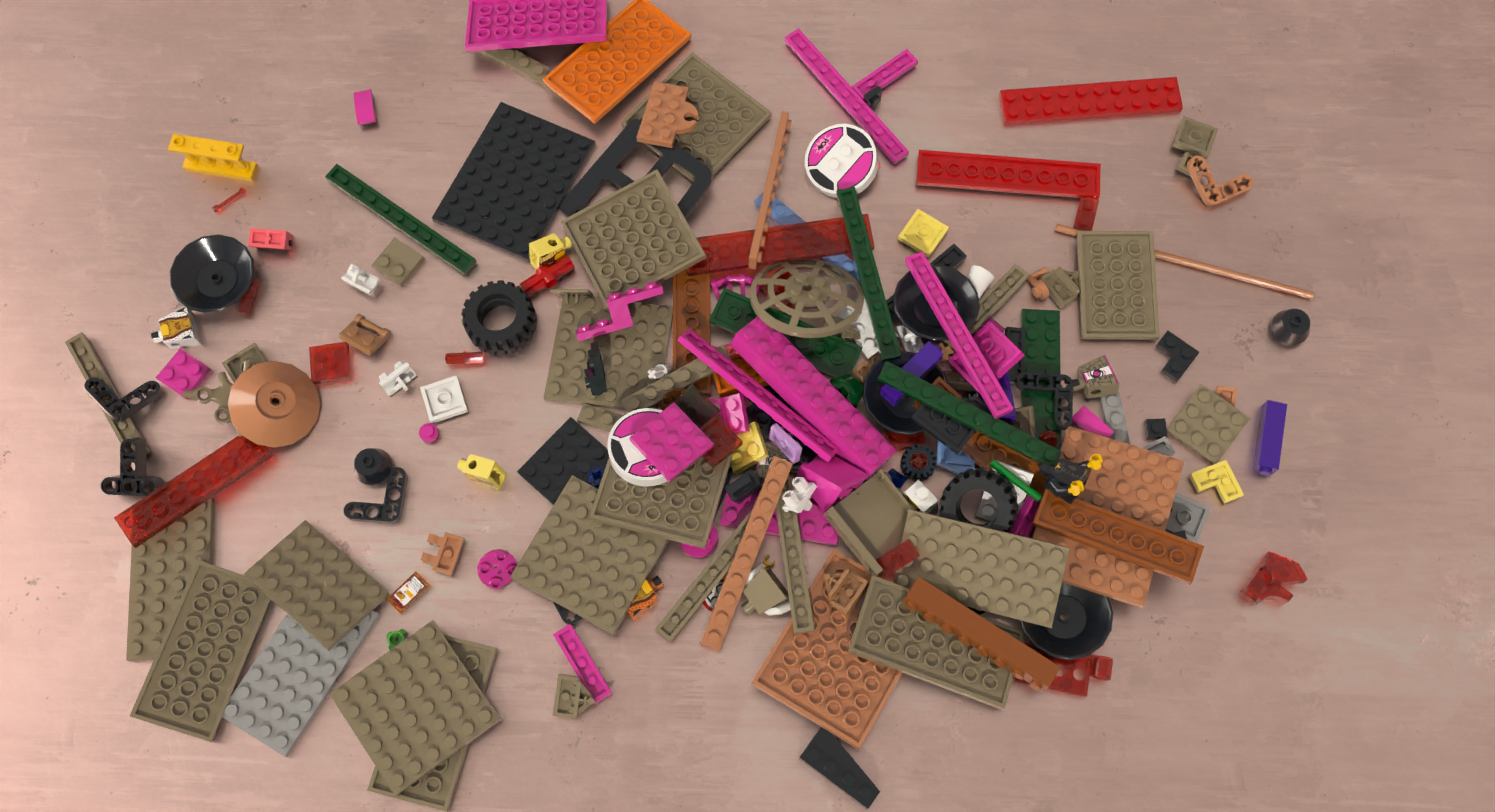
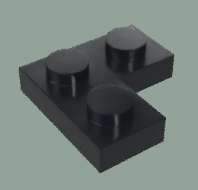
M1168 330L1155 346L1171 357L1161 372L1175 382H1178L1199 354V351Z

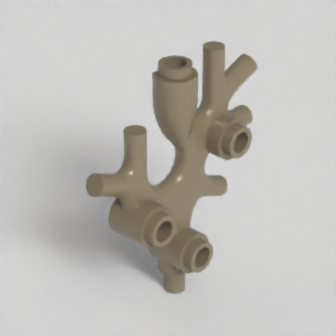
M244 362L243 372L252 367V362ZM225 372L217 374L220 386L216 389L200 387L194 388V390H183L184 398H193V401H198L201 404H207L210 401L217 403L218 409L215 411V420L219 424L232 423L228 409V399L233 383L229 382ZM206 393L208 397L206 399H202L200 397L201 394ZM272 399V403L274 405L279 404V400ZM221 414L227 415L226 419H220L219 416ZM237 430L239 437H243Z

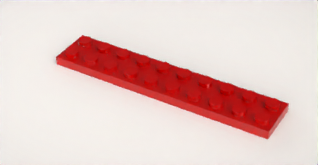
M1177 77L1000 90L1004 125L1181 112L1183 109Z
M919 150L916 185L1098 200L1100 197L1101 164Z

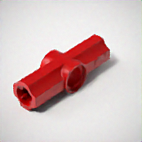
M565 254L550 265L544 264L540 266L534 275L519 285L529 297H532L544 288L549 289L555 286L559 279L574 270L575 266Z

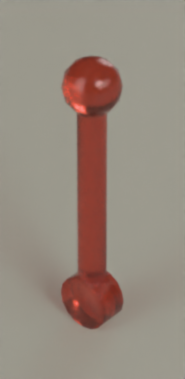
M240 188L237 193L226 199L221 204L214 205L212 207V210L214 212H219L221 207H223L239 195L245 194L246 189Z

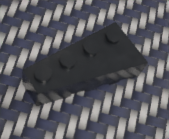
M820 727L799 757V760L865 810H868L880 793L879 789L836 737Z

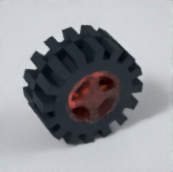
M917 444V446L911 445L910 448L903 452L900 468L903 469L902 473L907 475L906 478H912V481L916 482V480H927L929 476H932L937 460H935L936 455L935 453L932 454L933 450L931 448L928 450L926 445L921 447V444Z

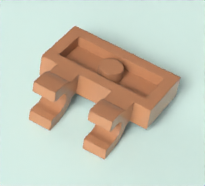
M445 532L444 537L429 534L427 542L430 545L440 546L438 554L434 556L423 552L420 560L425 564L433 565L432 570L435 572L453 576L465 538Z

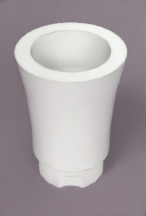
M975 265L971 266L967 277L977 290L979 300L994 280L992 273Z

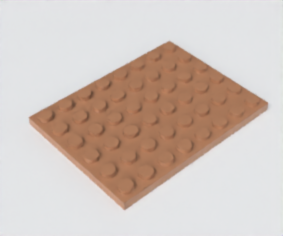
M1069 426L1060 451L1062 453L1059 459H1065L1073 463L1087 460L1090 462L1092 455L1100 454L1103 460L1100 469L1094 470L1091 467V473L1084 486V491H1081L1076 498L1165 531L1184 461ZM1036 527L1033 539L1070 547L1062 582L1140 608L1144 607L1154 571Z
M833 549L808 589L815 632L794 635L791 617L751 684L859 750L901 677L902 672L847 652L866 591L849 615L846 616L830 606L823 574L830 573L831 575L849 569V572H853L869 582L872 576L864 566Z

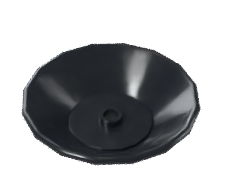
M220 234L203 236L187 244L175 257L170 269V288L176 300L190 310L203 313L222 311L237 303L249 290L254 277V260L248 248L233 237Z
M941 264L931 265L969 330L976 322L980 310L977 290L970 279L958 270ZM908 271L897 283L893 295L896 315L902 325L916 336L932 341L949 340L913 275Z
M901 351V359L888 362L902 368L916 353ZM880 359L871 366L863 383L862 397L868 414L879 426L896 434L914 435L925 432L922 427L910 419L917 410L913 407L917 400L908 396V399H902L893 407L880 395L881 388L885 385L877 380L885 364ZM938 365L923 378V380L932 384L938 377H941L949 385L945 373Z
M1062 582L1052 628L1021 620L1020 623L1023 633L1035 648L1053 658L1074 660L1087 657L1103 646L1112 630L1113 609L1109 597ZM1065 614L1067 620L1061 619L1060 615Z

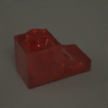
M1261 570L1253 573L1240 590V593L1244 595L1243 597L1248 602L1255 604L1263 600H1273L1283 605L1293 597V594Z

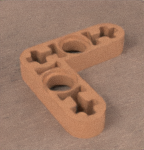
M1196 155L1187 162V170L1202 201L1207 206L1217 205L1249 190L1253 186V179L1247 174L1240 175L1217 186L1202 156ZM1197 162H1198V163H1199V166H1198V167H1197V166L1194 167V166H1193V163H1197ZM1202 176L1208 179L1206 186L1200 182ZM1242 181H1246L1245 185H1242L1237 188V184H1239ZM1225 186H1229L1231 188V195L1225 194ZM1214 195L1215 198L1210 200L1209 196Z

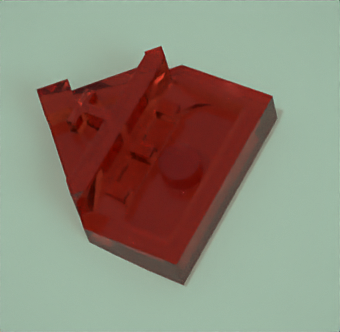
M1269 551L1266 553L1265 560L1259 568L1260 572H1264L1269 586L1300 584L1308 580L1299 563Z

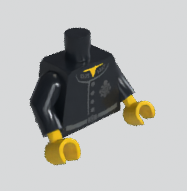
M1094 454L1090 457V462L1087 460L1073 463L1065 459H1059L1055 466L1043 462L1039 473L1047 476L1046 489L1051 491L1055 497H1060L1067 503L1072 504L1080 492L1084 491V486L1091 473V467L1094 470L1100 469L1103 460L1100 454Z

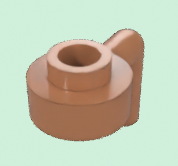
M1047 267L1034 272L1028 278V281L1033 286V295L1041 300L1050 295L1046 284L1042 280H1037L1049 272Z

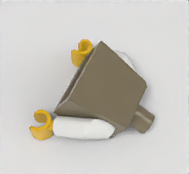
M770 555L764 556L763 563H759L750 571L745 584L746 588L743 593L748 600L741 605V608L748 615L755 609L759 614L765 613L768 616L781 615L791 610L788 591L771 570L774 567L775 560L772 563L766 562Z

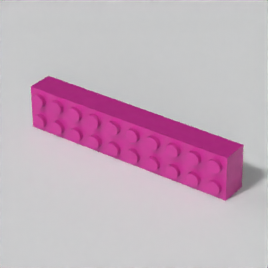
M756 317L735 334L730 345L804 421L840 449L837 455L843 461L866 473L867 477L863 482L882 467L897 451L781 332L769 327L759 317Z

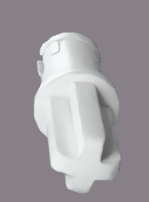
M673 364L656 365L655 368L648 370V377L650 379L665 377L673 372Z

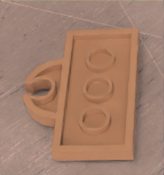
M654 81L637 134V142L672 148L676 134H685L696 128L697 121L695 120H699L698 111L695 106L686 102L689 87ZM691 117L694 120L686 121L685 119Z

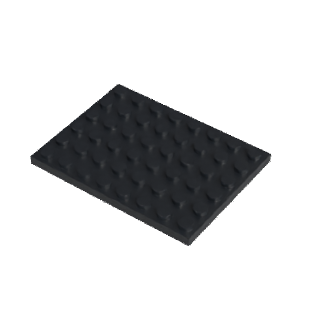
M500 102L432 216V220L530 262L529 243L544 237L560 209L559 206L562 200L568 195L596 143L590 138Z

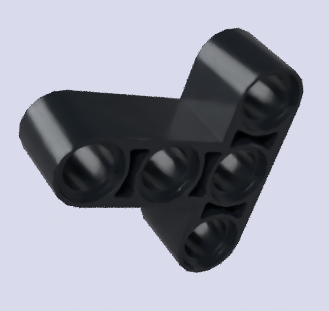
M130 438L122 441L120 445V475L103 479L101 489L105 494L150 496L161 493L165 489V482L161 477L146 476V442L142 438ZM132 442L135 444V451L131 448ZM132 462L135 464V470L131 467ZM113 481H114L115 484H116V488H115V489H114L113 486H112V482H113ZM132 481H133L134 484H135V489H133V488L131 487V482H132ZM151 482L155 486L154 490H152L150 487Z

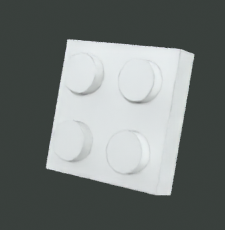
M457 375L420 387L431 423L468 412Z

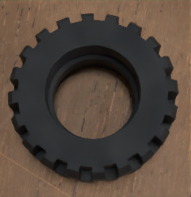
M498 280L497 283H493V281L487 282L488 285L484 287L482 285L478 286L476 292L472 291L469 294L470 299L465 300V308L462 309L461 313L463 317L462 324L472 343L483 352L488 351L490 355H497L498 352L501 356L507 355L509 351L511 353L517 352L516 349L518 347H525V341L532 339L533 335L531 332H535L537 327L535 324L537 322V315L529 295L520 286L516 287L512 282L505 284L504 280ZM508 306L516 310L514 321L504 329L489 330L483 326L485 316L493 308Z
M971 468L956 475L946 486L940 498L939 505H941L939 513L942 517L1009 532L1017 517V494L1013 492L1012 484L1010 482L1007 483L1003 475L999 476L991 469L987 471L984 468H977L976 470ZM979 489L988 492L994 497L997 502L998 511L996 517L990 523L983 525L975 524L964 517L960 509V502L968 491Z

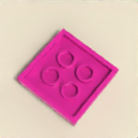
M990 321L973 336L975 343L997 380L1025 356ZM956 352L948 361L980 394Z
M672 403L631 435L629 439L668 482H671L714 446V443L675 403Z

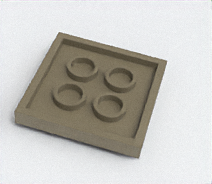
M1201 384L1167 428V432L1214 465L1220 460L1251 418Z

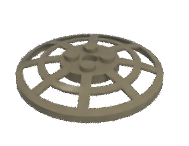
M810 258L787 259L771 264L757 274L750 288L751 306L755 314L765 324L781 333L801 338L827 337L845 331L858 320L864 304L861 286L850 273L832 263ZM783 267V269L776 272L771 278H762L765 274L769 273L770 271ZM809 268L812 271L811 273H800L797 269ZM828 269H831V270H833V271H835V272L841 274L842 276H844V278H840L837 274H835L834 272H832V271H830V270H828ZM787 271L793 275L788 280L777 279ZM820 271L825 272L833 278L825 279L819 276ZM846 283H852L858 291V303L847 298ZM768 284L770 299L760 304L756 295V286ZM839 284L842 295L832 292L830 285ZM774 285L785 286L784 293L776 296ZM829 298L838 301L829 309L825 306ZM787 299L791 304L795 305L796 307L795 309H792L784 305L780 301ZM844 304L855 309L849 317L839 323H835L831 316L839 311ZM775 305L781 311L792 315L790 323L786 324L775 319L765 310ZM803 308H818L819 312H803ZM824 317L828 325L820 328L797 327L800 318L814 319Z

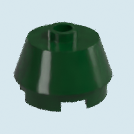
M849 374L832 378L829 382L857 408L863 393L861 383Z

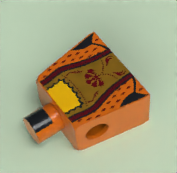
M658 575L649 581L645 580L629 607L628 613L633 621H636L658 601L654 591L664 585Z

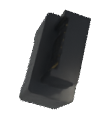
M750 470L727 485L725 490L733 502L741 504L746 498L761 489L763 481L758 473Z

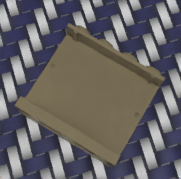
M882 469L834 507L832 506L823 515L871 576L878 575L898 558L908 510L917 511L916 507L912 503H908L904 498L903 491L895 487L890 475L887 472H883Z

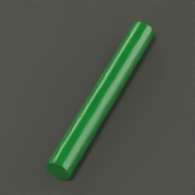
M995 459L989 464V466L1038 502L1041 499L1042 495Z

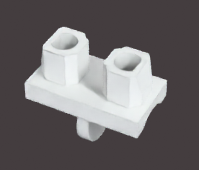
M353 264L350 265L347 273L341 278L342 281L368 295H372L376 291L381 281L378 277Z
M904 326L896 327L905 352L917 353L924 346L921 337L916 336Z
M399 361L394 365L395 371L391 374L384 372L379 376V384L389 396L401 388L405 391L409 390L406 384L417 376L407 362Z
M795 477L792 482L795 490H788L784 493L782 498L785 504L782 509L785 512L794 511L796 513H801L803 510L809 511L812 508V503L810 502L811 495L817 486L813 482H807L804 477Z

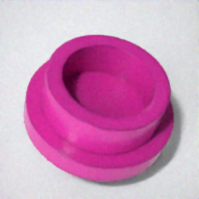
M426 423L421 426L419 435L423 441L432 442L438 437L439 430L435 424Z

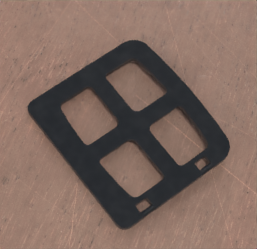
M634 119L629 122L562 200L559 208L564 215L570 217L584 209L605 179L610 180L619 188L634 182V180L618 170L616 166L640 143L637 142V134L641 120ZM649 144L659 151L662 157L647 174L657 169L662 177L673 164H677L695 177L689 190L677 204L686 219L711 185V171L707 166L675 144H673L672 148Z

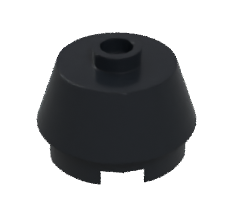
M1300 309L1283 310L1274 316L1271 331L1279 339L1278 341L1284 345L1300 344L1309 336L1310 318Z
M367 448L360 451L354 461L356 478L367 485H379V483L388 478L393 468L390 455L379 448Z

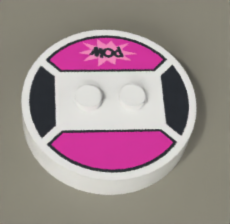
M837 124L820 131L810 142L805 154V169L809 179L821 193L833 198H837V190L855 187L856 194L865 190L875 178L879 166L878 152L871 137L861 128L850 124Z
M642 408L631 411L621 417L610 431L607 447L611 465L622 479L631 484L648 487L660 485L668 481L629 440L631 435L660 414L662 410Z

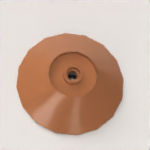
M270 361L255 364L240 374L231 387L228 409L232 423L242 436L257 445L276 448L292 445L308 435L317 422L320 400L317 387L305 372L292 364ZM272 399H278L279 404L274 405Z

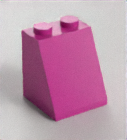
M816 456L810 463H803L798 468L799 472L796 477H804L807 482L816 484L817 488L811 497L824 512L855 491L867 477L866 473L836 456L829 462Z

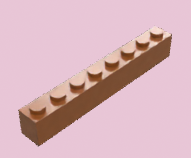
M919 576L913 582L902 601L908 609L919 612L928 622H935L941 626L944 632L958 637L961 643L974 647L978 654L984 657L988 656L994 660L997 666L1011 671L1014 677L1030 683V687L1034 690L1043 692L1048 689L1060 668L1057 664Z

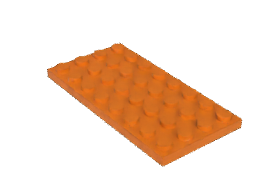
M634 0L607 23V41L582 44L543 78V83L596 124L691 39V33L648 0Z

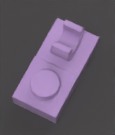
M776 423L771 426L769 439L794 464L800 460L802 447L793 439V434L786 433L787 429L783 426L780 427Z

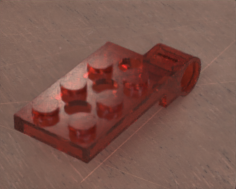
M1024 643L1063 668V675L1055 676L1050 687L1046 690L1086 698L1089 678L1104 681L1111 680L1112 658L1098 655H1089L1074 660L1053 658L1035 648L1033 644ZM1079 669L1083 672V680H1076L1074 678V670ZM1015 677V684L1030 686V683Z

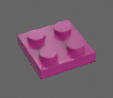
M180 348L156 376V379L183 397V390H194V388H197L211 369Z

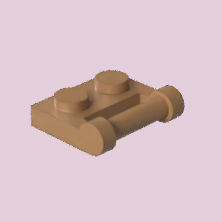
M357 314L354 321L339 333V339L371 356L388 340L391 331L387 328L383 329L366 320L365 316ZM362 325L366 327L367 329L375 332L379 336L376 337L372 335L371 333L360 328V326Z

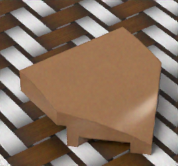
M849 569L831 575L830 573L823 574L830 606L848 616L868 588L869 581L853 572H849Z

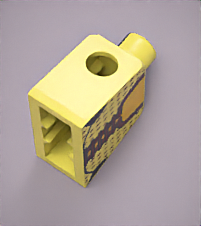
M553 233L529 243L530 263L535 270L544 264L550 265L564 256L565 249L572 246L570 239L567 236L559 239Z
M472 454L469 455L467 460L461 458L457 465V468L462 470L470 480L500 491L508 474L496 461Z

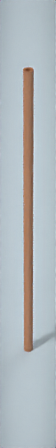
M1057 224L1055 231L1076 237L1078 231H1083ZM1154 250L1155 258L1312 299L1314 296V292Z

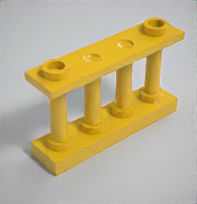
M173 133L168 147V151L185 155L182 166L185 171L254 181L258 169L256 162L245 161L241 158L244 150L243 144Z

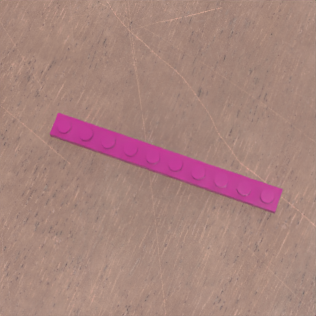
M799 28L785 37V42L894 165L909 155L907 148Z
M923 251L906 257L905 263L993 417L997 419L1011 413L1014 409Z
M688 329L680 335L677 340L696 355L699 360L706 363L714 372L727 380L730 385L738 389L745 397L754 402L760 409L769 414L776 422L785 427L788 432L801 440L804 445L811 448L820 458L829 462L840 450L692 329Z

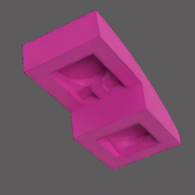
M372 90L354 92V105L358 125L376 122Z
M1084 405L1073 415L1072 422L1081 430L1107 438L1114 433L1113 430Z

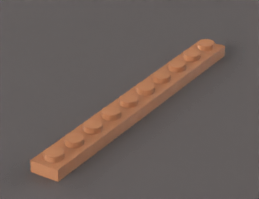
M785 111L781 113L749 255L750 269H756L757 263H761L763 252L760 249L765 247L766 236H764V232H768L769 221H767V218L771 217L773 206H770V204L775 201L776 191H774V187L777 188L779 183L777 173H781L782 169L780 159H784L785 156L783 145H787L789 134H786V132L790 131L792 120H789V112Z
M773 456L700 644L717 651L720 650L793 463Z

